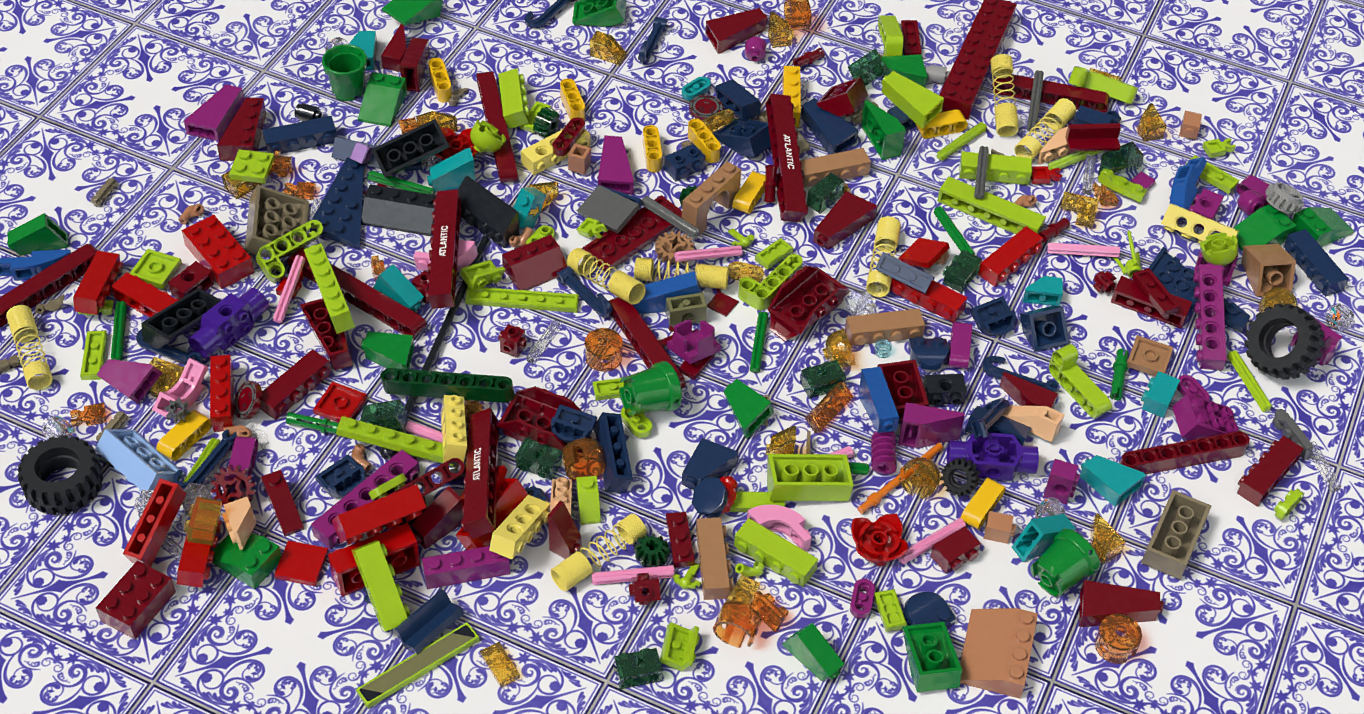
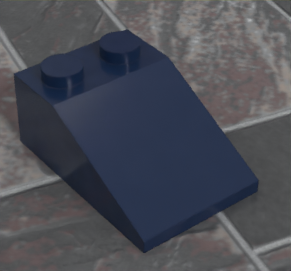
M734 118L713 133L718 141L740 155L750 158L758 157L760 153L771 147L768 122L753 120L743 122L740 119Z

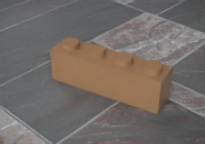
M864 148L801 160V173L804 176L803 187L868 175L871 161Z
M920 308L848 316L845 323V332L850 346L923 337L925 329Z
M721 517L696 519V537L704 600L729 599V591L733 590V579L728 577V573L731 572L730 560H726V555H729L728 542L724 543V538L727 535L726 525H722Z

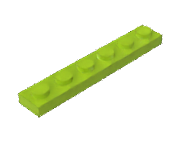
M344 416L341 417L337 427L336 435L398 452L403 450L409 455L443 463V449L440 442Z

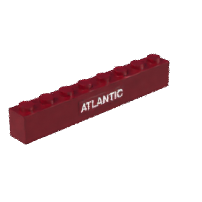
M771 93L765 105L773 165L777 166L776 181L778 184L776 188L781 221L801 222L808 214V206L805 201L806 191L803 187L804 176L801 173L802 162L799 159L800 147L797 145L796 119L793 116L794 104L791 102V96Z
M458 189L437 191L436 199L433 200L435 209L432 212L434 224H431L433 237H430L432 250H429L431 263H428L430 276L427 277L429 289L425 292L426 301H430L432 309L455 306L462 207Z
M491 408L469 415V424H467L466 477H464L465 491H463L464 505L462 506L463 520H461L463 530L468 532L472 539L495 531L499 428L497 425L499 420Z

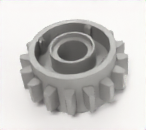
M1282 182L1272 183L1265 191L1268 203L1286 214L1300 212L1304 206V201H1302L1303 195L1288 184Z

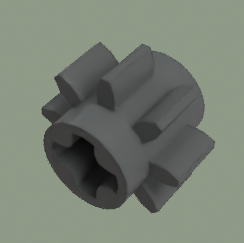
M178 398L176 401L170 399L169 407H164L166 412H170L166 415L167 419L173 418L175 424L181 420L186 422L185 416L191 415L190 410L186 409L189 407L188 402L182 403L181 398Z

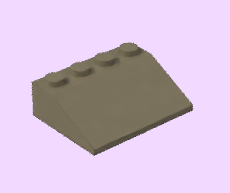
M257 184L249 200L244 250L257 255L261 247L307 223L309 201ZM293 236L296 242H302L300 236ZM283 244L277 245V248L280 251L286 250V247ZM261 253L262 257H270L267 253Z

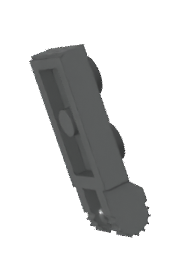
M1276 410L1272 421L1273 425H1275L1274 427L1277 430H1281L1285 437L1304 448L1300 456L1303 461L1309 459L1313 448L1312 443L1285 410Z

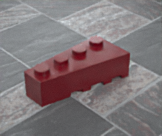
M246 97L217 144L220 161H234L239 149L258 152L266 118L264 98Z
M323 298L299 304L308 325L333 369L338 370L353 366L347 331L339 334L336 333Z

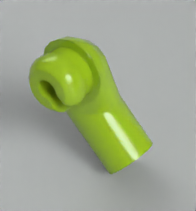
M756 561L752 568L738 563L735 571L745 577L761 576L764 573L765 565Z

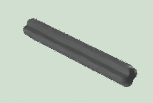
M1039 70L1035 71L1027 123V131L1029 132L1035 127L1038 120L1044 72Z
M981 146L978 155L974 197L980 200L984 198L989 154L987 146Z
M645 196L642 198V205L692 238L699 236L700 230L650 197Z

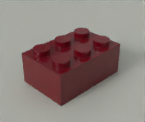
M137 560L97 605L96 611L100 621L135 640L176 593L172 578Z

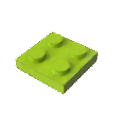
M239 149L229 173L230 180L266 183L275 159L274 153Z
M147 249L129 274L138 276L142 281L150 283L157 288L164 289L182 264L181 258Z

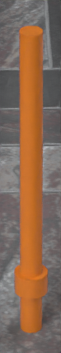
M937 443L879 491L869 495L867 500L857 508L859 513L863 514L872 506L878 505L885 495L943 449V445Z

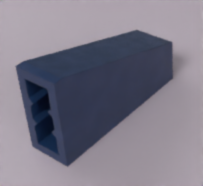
M816 98L802 105V120L829 155L843 152L857 143L858 129L843 118L818 107L816 104L818 100Z

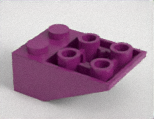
M1188 393L1172 406L1182 438L1193 440L1239 431L1233 411L1228 406Z
M906 403L898 445L922 448L936 445L937 443H945L949 440H959L965 413L915 403Z

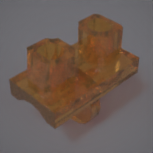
M276 150L269 175L271 172H277L278 176L287 177L288 173H293L294 170L292 158L281 156V151Z
M757 591L749 605V608L755 613L752 619L755 623L763 621L776 632L780 629L782 622L786 620L789 611L784 606L777 608L774 605V597L770 593L763 595L760 591Z

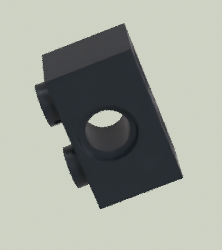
M963 374L924 376L923 386L929 405L964 404L967 390Z

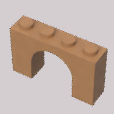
M727 161L683 200L682 218L700 230V234L707 228V215L713 201L727 209L732 206L733 200L740 190L741 169Z

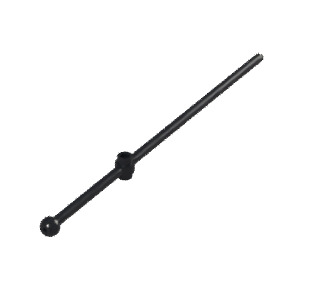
M487 236L482 237L477 248L478 255L469 266L479 263L489 240ZM462 280L456 293L455 306L450 307L422 370L429 371L466 292L468 285L464 280ZM409 396L394 430L402 432L418 396ZM381 447L380 455L385 460H390L396 455V451Z

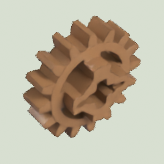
M671 231L669 235L665 232L664 237L659 236L658 241L655 242L657 258H662L663 263L669 260L670 265L672 263L677 265L674 257L675 252L694 250L692 238H687V234L682 236L680 231L677 234Z

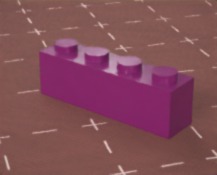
M490 546L422 558L426 588L433 589L509 575V558L490 551Z

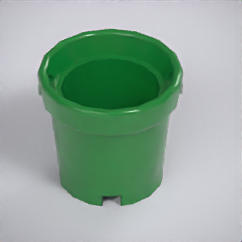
M341 44L327 50L322 57V65L325 74L328 75L332 94L334 93L335 97L342 101H353L357 95H359V98L362 97L366 89L365 70L367 67V56L364 50L351 44Z
M667 361L657 362L649 369L620 379V382H624V387L619 388L620 398L625 409L630 408L632 411L628 413L629 415L659 410L667 412L676 411L680 407L682 400L680 381L673 366Z
M1064 528L1054 536L1053 543L1031 565L1030 570L1033 577L1038 574L1041 579L1038 584L1042 589L1052 596L1056 597L1059 594L1060 597L1083 578L1098 572L1101 563L1095 549L1084 537L1071 529Z

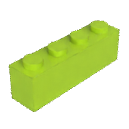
M518 68L499 73L503 116L508 128L511 129L528 124L530 111L528 106H526L529 103L525 95L527 90L524 85L526 83L524 75L519 73Z
M961 152L959 178L976 180L979 153ZM988 154L986 181L1029 185L1032 174V158Z
M750 518L747 519L735 534L734 547L740 552L753 557L755 561L770 567L775 573L785 576L794 584L804 587L817 570L818 558Z
M373 541L353 549L352 553L380 628L386 632L399 626L410 616L407 605L402 604L400 596H403L399 584H395L392 576H395V572L391 563L387 564L385 556L388 554L384 544H380L379 541Z

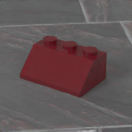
M858 77L830 87L816 104L818 107L839 117L845 115L848 117L855 114V111L864 103L868 93L862 78Z
M551 234L502 254V264L506 269L505 273L518 290H529L558 278L559 276L556 273L567 267L561 248Z
M916 359L877 365V367L882 369L900 418L903 419L906 403H915L929 407Z

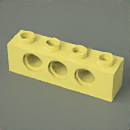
M585 129L576 144L589 147L590 133ZM562 130L521 150V164L533 175L568 158L569 152L565 156H556L553 153L552 144ZM566 135L565 138H573V136Z
M1172 203L1169 204L1161 224L1165 225L1164 229L1171 232L1178 230L1182 232L1181 236L1199 239L1198 243L1204 242L1206 237L1214 231L1227 233V236L1230 237L1234 235L1236 238L1239 233L1236 229ZM1180 217L1186 218L1187 225L1185 227L1178 225ZM1197 224H1201L1204 226V232L1202 234H1198L1195 232V226Z
M444 395L441 409L443 463L452 458H458L464 463L467 449L464 397Z
M527 495L492 533L489 550L513 559L517 553H521L524 545L531 542L533 535L539 533L544 523L547 524L550 503Z

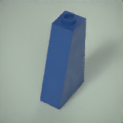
M693 271L646 284L643 299L633 306L639 314L665 312L666 298L702 293L703 291L697 275Z
M881 367L861 369L859 399L877 433L897 431L899 416Z

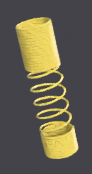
M999 54L990 61L992 79L994 80L992 85L995 95L996 133L1003 137L1015 135L1019 130L1017 107L1014 105L1016 99L1012 98L1015 95V92L1012 90L1015 85L1011 83L1014 80V77L1011 76L1013 73V60L1009 55ZM1012 77V80L1009 82L996 81L998 78ZM1002 84L1013 85L1011 89L1000 90L996 88ZM1004 91H1012L1014 93L1010 97L997 96V94ZM1003 99H1014V103H998Z
M1059 99L1035 127L1015 146L1016 156L1032 158L1033 160L1044 147L1039 140L1046 145L1053 137L1048 131L1055 135L1059 129H1062L1076 114L1075 105L1068 99ZM1040 123H1043L1045 128L1040 127ZM1039 128L1042 134L1036 132L1035 129ZM1041 129H1044L1045 131H1047V133L1049 134V136H1046V135L1041 131ZM1031 133H1035V135L1036 133L1040 134L1045 141L1037 140L1031 136ZM1023 145L1027 146L1032 153L1028 152Z
M894 217L880 218L877 225L872 252L873 256L871 257L866 284L867 292L875 297L886 296L890 290L892 278L878 270L872 271V269L877 266L873 262H879L880 259H876V254L881 255V252H887L895 257L901 224Z
M576 248L568 255L567 266H570L574 272L591 280L593 283H597L600 287H604V289L631 305H635L643 299L645 285L621 270L617 271L615 267H610V264L604 263L601 259L598 260L596 256L582 248ZM598 261H601L602 265L598 268L596 277L591 278V273L596 269ZM604 265H608L609 268L605 271L602 281L598 282L597 277L602 273ZM610 269H615L616 272L611 276L609 284L604 285V280L609 276Z
M646 257L636 258L634 267L635 279L653 282L658 272L659 281L661 280L660 259L658 260L656 273L652 280L654 259ZM668 260V262H667V267H666V271H665V275H664L663 280L666 278L667 271H668V278H670V261H669V260ZM679 261L676 265L674 277L676 274L679 275ZM688 262L686 264L685 273H689ZM696 264L695 273L697 271V278L701 287L727 289L728 266Z
M25 305L14 306L9 309L6 317L21 366L23 367L22 370L26 384L33 390L44 389L52 383L53 378L47 364V359L44 357L45 352L42 350L43 346L40 343L41 339L38 336L32 310ZM36 337L39 339L38 342H30ZM19 342H20V343H27V344L23 345L22 347L18 345ZM31 343H37L36 345H34V346H32V347H28V348H27V347H24V346H26V345H28V344H31ZM38 344L41 346V349H32L25 354L20 352L22 349L34 348ZM38 350L35 354L27 355L28 352ZM40 352L43 353V357L35 356L28 359L27 361L23 360L24 356H33ZM34 358H41L37 361L28 362L29 360Z
M631 513L615 524L613 531L606 530L604 537L598 536L596 543L589 542L588 549L581 548L580 552L576 551L553 567L550 572L555 584L562 591L567 592L593 573L589 560L581 553L583 549L588 550L594 564L597 567H601L600 560L589 548L592 543L597 545L603 559L608 562L610 561L607 552L598 544L599 538H604L611 553L617 556L618 551L616 547L606 538L607 532L613 533L617 544L624 550H626L624 541L633 545L638 541V538H643L647 534V530L642 520L637 515ZM616 526H617V531H618L619 535L614 532V528H615ZM616 536L621 540V542L624 545V548L620 545ZM608 542H609V543L612 545V547L615 549L616 554L612 551V549L610 548ZM600 548H601V549L603 550V552L606 554L608 560L604 557V555H603L602 552L600 551ZM592 555L597 559L599 565L595 562Z

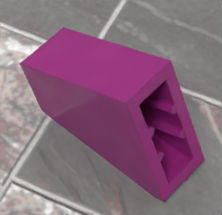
M108 359L96 375L139 404L162 372L151 364Z

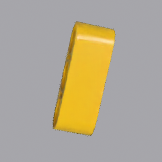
M432 58L428 62L429 74L437 100L442 103L449 102L452 89L444 61L441 58Z
M569 78L563 79L560 82V97L569 119L578 117L585 120V104L575 81Z
M951 110L939 113L924 128L919 127L917 124L916 126L921 136L928 139L962 132L967 128L968 123L960 110Z
M691 119L688 122V139L693 141V144L698 149L702 150L707 162L717 163L720 160V142L703 121Z
M647 125L643 128V150L646 168L652 173L659 172L662 169V150L658 128L654 125Z
M755 171L751 172L733 200V209L747 214L752 212L765 192V186L763 185L765 175Z
M192 410L191 415L185 416L186 422L181 420L159 440L156 446L157 451L172 461L178 460L208 433L212 427L210 418L197 410Z
M987 477L964 509L961 519L966 524L979 530L986 521L989 511H993L1002 498L1006 487Z

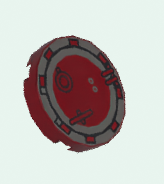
M711 95L696 96L689 104L690 115L703 122L715 121V118L721 117L723 112L722 102Z
M247 380L239 387L234 399V412L238 418L244 420L251 419L257 414L261 406L259 396H262V389L258 382Z

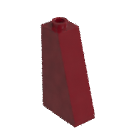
M760 8L708 20L706 21L705 34L716 52L720 54L765 31L766 23L768 22L767 15Z
M412 38L401 60L400 72L401 77L406 78L407 91L420 92L430 54L429 39Z
M846 191L814 230L813 242L826 249L832 248L873 221L876 217L877 205Z
M1084 580L1080 590L1079 627L1156 621L1158 614L1163 611V601H1160V592L1088 580Z

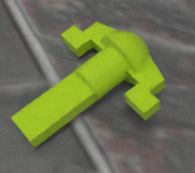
M735 229L728 230V233L738 240L732 242L733 246L748 247L754 241V235L752 234L744 237Z
M695 563L694 566H690L684 578L680 579V575L674 574V583L678 584L682 589L700 587V581L695 580L694 583L691 582L700 565Z

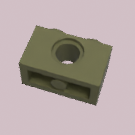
M703 292L666 298L665 313L669 326H675L688 319L692 323L706 321L707 304Z

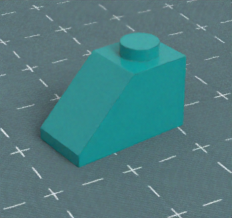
M1050 276L1041 277L1025 288L1022 303L1060 306L1063 296V279Z

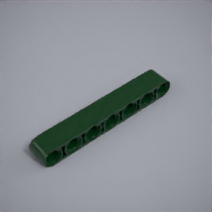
M387 368L380 374L383 389L387 394L444 398V395H457L464 397V400L508 403L515 398L513 382L511 378L506 376Z

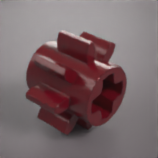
M1100 271L1093 279L1095 282L1093 287L1101 294L1103 292L1110 293L1116 287L1114 280L1117 278L1109 271Z

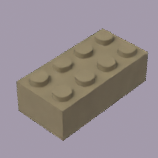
M1172 490L1141 563L1181 580L1212 506Z

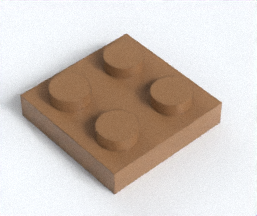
M1137 335L1127 361L1128 367L1156 376L1158 371L1165 373L1174 347Z

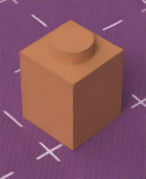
M1185 110L1179 136L1196 140L1202 114Z
M574 143L568 154V170L585 174L591 164V148Z
M989 511L983 539L1008 544L1010 536L1014 537L1016 525L1012 524L1013 516Z

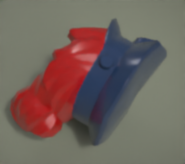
M724 476L720 479L705 477L694 488L692 505L697 513L706 515L708 518H717L720 514L729 512L730 507L735 503L734 501L737 497L735 490L738 483L732 476Z

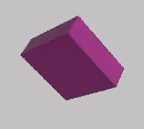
M1141 171L1131 182L1140 184L1143 188L1149 190L1154 185L1155 179Z

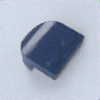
M1004 296L969 310L978 329L989 336H1001L1009 333L1013 329L1016 320V313L1014 310L1010 311Z
M941 337L909 338L910 360L916 359V363L921 364L922 369L937 370L941 368L942 364L947 365L949 355L947 339Z
M559 405L555 416L551 420V432L563 442L580 445L589 440L597 422V417Z
M348 454L316 475L315 479L331 497L343 498L365 480V471L361 464L358 465Z
M920 592L911 596L905 602L903 615L907 624L918 625L945 622V625L956 619L945 600L936 593Z

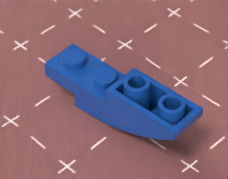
M1204 157L1191 159L1186 165L1179 166L1171 189L1170 204L1189 209L1198 192L1195 184L1207 163Z
M71 250L32 251L31 257L0 258V276H13L14 281L28 280L69 255Z

